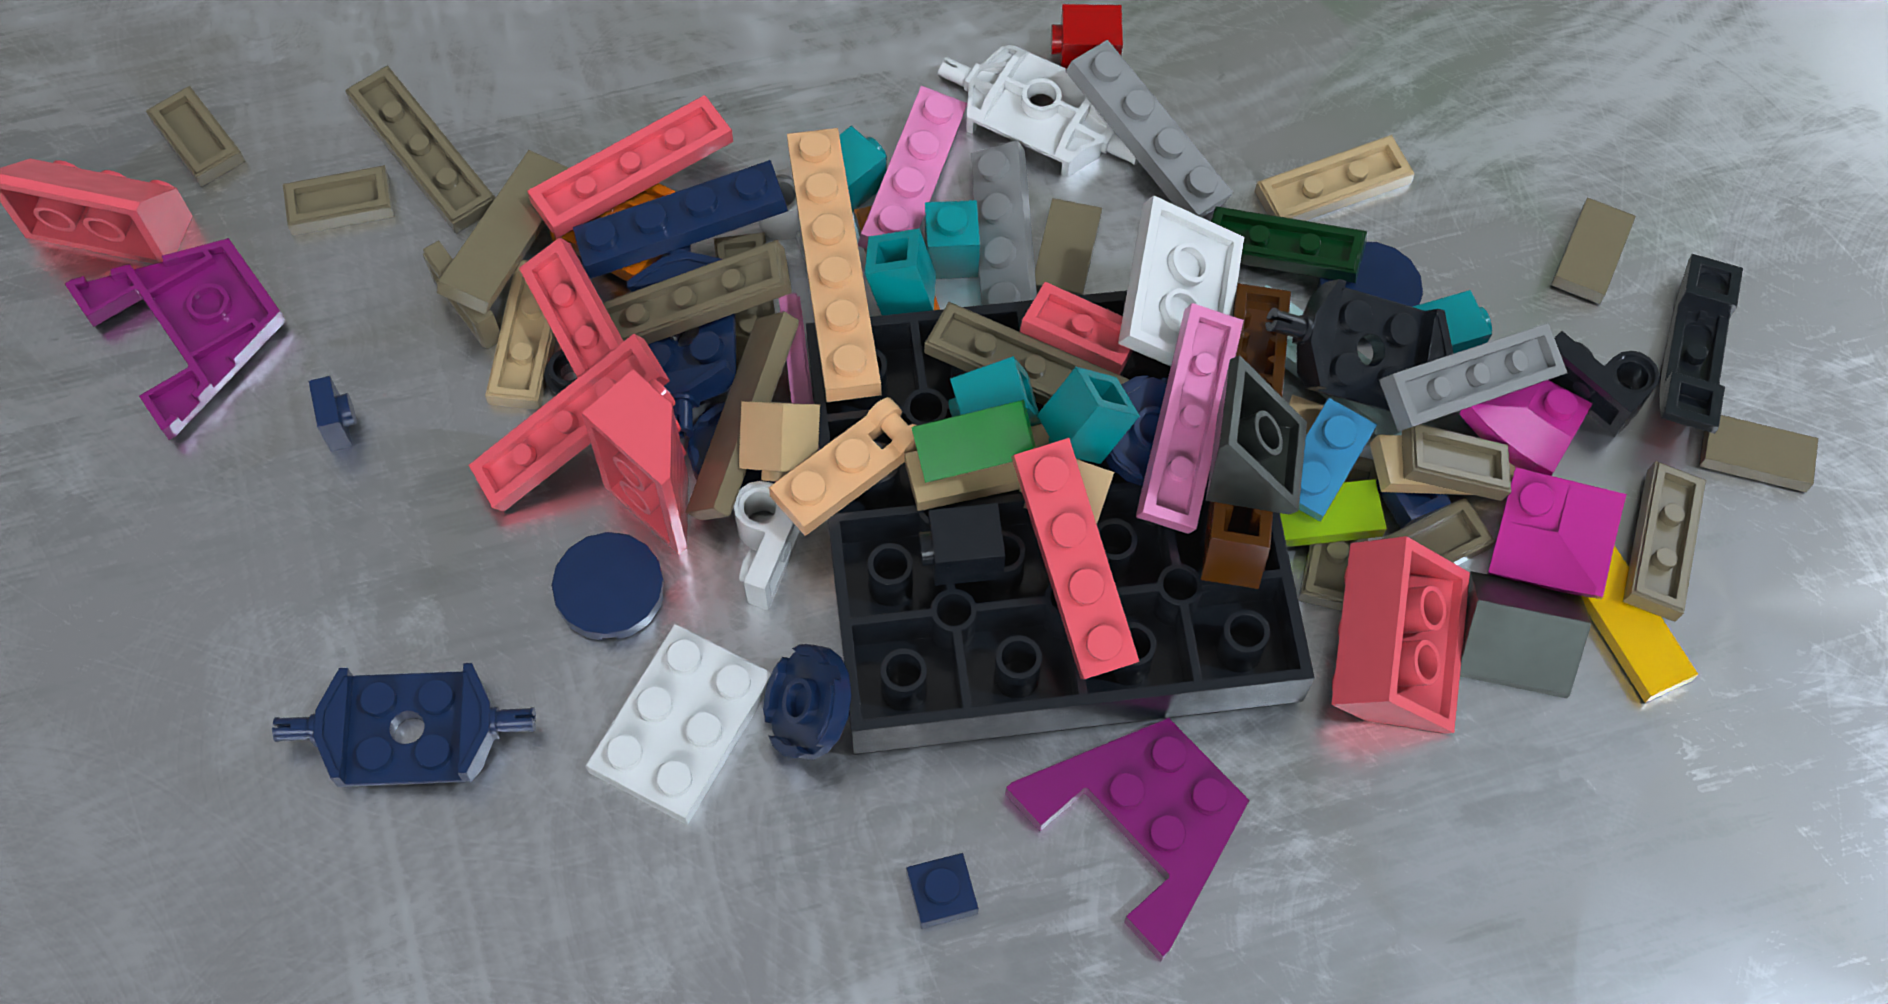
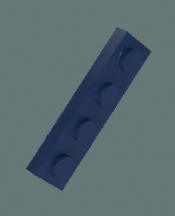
M768 160L575 226L573 230L584 269L589 278L592 279L788 212V208L772 162Z

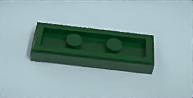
M1215 206L1211 222L1244 237L1240 264L1332 280L1341 279L1346 282L1356 283L1367 243V231Z

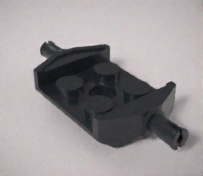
M1341 279L1325 282L1309 298L1303 315L1298 316L1277 308H1272L1269 311L1266 319L1272 320L1273 323L1266 322V330L1293 337L1292 343L1297 344V374L1306 389L1389 412L1391 411L1381 387L1380 379L1454 354L1445 310L1437 308L1424 311L1346 288V281ZM1362 337L1370 342L1373 349V358L1368 365L1361 361L1357 352V346Z

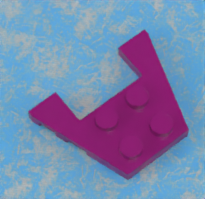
M229 238L162 255L163 262L137 269H133L128 264L110 269L111 276L87 281L82 276L64 283L93 327L138 301L144 300L188 364L186 369L139 395L168 440L176 437L286 322L279 308Z
M1170 718L1013 781L1006 787L1005 795L1040 832L1079 797L1085 794L1166 879L1132 910L1124 920V923L1160 962L1168 955L1250 801Z

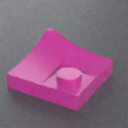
M1546 380L1463 409L1459 414L1481 439L1508 445L1509 462L1517 468L1552 476L1593 403Z
M1515 467L1511 481V493L1507 496L1487 574L1553 591L1602 599L1627 494Z

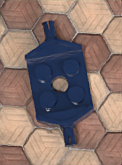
M691 245L669 252L667 256L662 257L627 280V288L634 292L722 260V258L691 252ZM735 314L695 327L699 328V333L692 340L691 344L687 346L678 345L679 339L686 331L648 344L670 380L664 387L670 392L676 403L673 406L675 419L681 427V431L678 432L680 439H685V435L688 438L694 435L693 408L700 407L701 401L727 392L733 383L736 375Z
M463 663V671L356 676H353L348 668H339L315 709V714H311L310 717H275L273 725L277 726V728H272V735L275 742L310 739L311 743L318 748L328 774L337 787L472 782L483 769L493 741L500 739V732H535L536 712L534 707L501 710L499 707H493L472 663ZM419 719L424 722V731L416 741L409 744L395 741L396 729L404 721Z

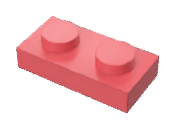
M1044 282L1022 319L1021 333L1118 375L1122 372L1133 352L1132 349L1118 344L1123 316L1047 282Z

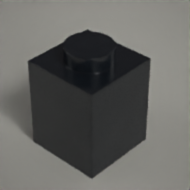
M998 503L929 510V531L919 532V547L922 567L933 566L935 586L1003 579L1005 550Z

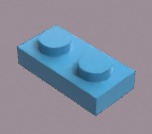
M1328 398L1306 435L1299 510L1320 522L1377 427L1376 423L1331 398Z

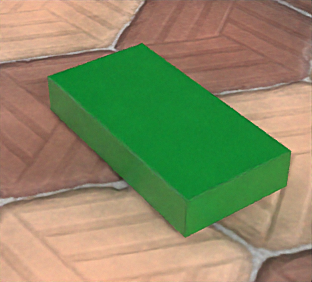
M1024 399L911 427L925 483L1013 462L1011 456L1036 448Z

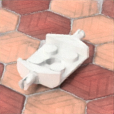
M1014 45L1001 46L981 65L976 63L973 69L951 60L949 57H946L944 62L941 63L938 76L963 86L965 91H968L967 132L973 134L977 125H980L1013 141L1018 140L1020 144L1061 162V175L1066 177L1071 176L1098 159L1102 153L1107 154L1110 152V154L1124 159L1133 165H1136L1138 162L1131 151L1065 72L1066 68ZM1045 94L1051 97L1054 102L1051 105L1039 107L1032 104L1028 99L1031 96Z

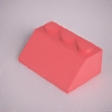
M29 158L0 168V203L25 238L156 264L163 262L162 255L178 251L193 217L178 189L161 180L145 182L130 179L115 171L103 170L96 172L81 169L62 160H55L51 163Z
M631 369L582 412V416L604 487L680 555L687 549L688 514L685 512L688 506L689 478L684 460L686 451L680 442L678 433L681 431V427L675 419L673 406L676 403L670 392L660 382L652 379L648 383L635 370Z
M1407 536L1350 543L1348 566L1344 575L1345 592L1342 618L1338 626L1339 643L1336 669L1332 678L1333 694L1331 705L1365 721L1444 734L1454 733L1470 572Z

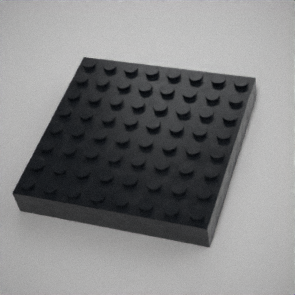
M1127 290L1076 296L1123 316ZM1034 300L963 308L1020 332L1022 319ZM944 309L870 317L881 380V395L827 402L815 322L806 323L814 404L820 405L819 450L863 419L877 402L887 397L891 398L902 410L900 417L908 425H920L952 417L949 400L955 398V393L950 378L967 372L924 353L925 342ZM1133 350L1120 376L1129 380L1137 376H1148L1147 378L1155 377L1158 379L1168 378L1171 366ZM1036 402L1038 411L1040 412L1044 405ZM885 432L873 440L881 449L892 442ZM1080 459V461L1114 472L1097 528L1139 658L1137 663L1087 679H1080L1028 509L1023 508L1025 504L1023 493L1019 492L1018 489L917 511L904 462L827 520L843 662L849 672L851 686L849 716L854 754L1303 702L1315 677L1280 513L1273 512L1270 550L1259 589L1201 580L1209 501H1206L1209 475L1197 528L1187 534L1137 518L1136 513L1143 486L1126 481L1109 467L1105 459L1101 464ZM998 503L1005 550L1003 579L935 586L933 566L922 567L919 547V532L929 531V510Z

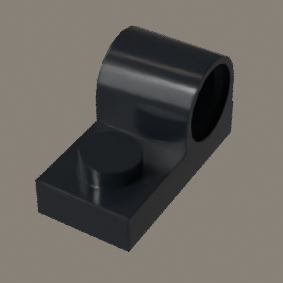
M1561 331L1554 339L1567 373L1549 379V381L1593 403L1587 414L1616 437L1638 414L1659 383L1660 373L1657 365L1650 357L1641 352L1624 351L1614 356L1604 366L1594 358L1592 352L1585 345L1575 342L1566 333ZM1620 382L1629 385L1632 389L1623 386Z

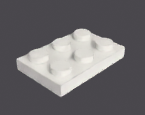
M1156 196L1151 197L1145 202L1141 211L1118 344L1171 366L1184 310L1191 303L1232 316L1244 237Z
M674 624L586 764L588 772L688 825L762 702L772 673Z

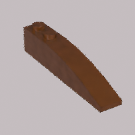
M1237 283L1232 316L1244 321L1236 356L1240 355L1283 397L1287 335L1267 331L1265 323H1273L1272 320L1266 319L1272 308L1290 312L1291 291ZM1209 501L1201 580L1259 589L1270 550L1273 512Z

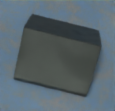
M1240 355L1230 359L1217 413L1206 501L1289 515L1299 511L1307 421Z
M1470 571L1460 677L1567 699L1571 694L1592 624L1582 596Z

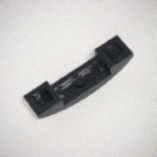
M1691 254L1678 293L1665 349L1660 383V414L1662 419L1714 434L1717 432L1725 386L1720 385L1729 320L1738 306L1743 273L1742 267Z

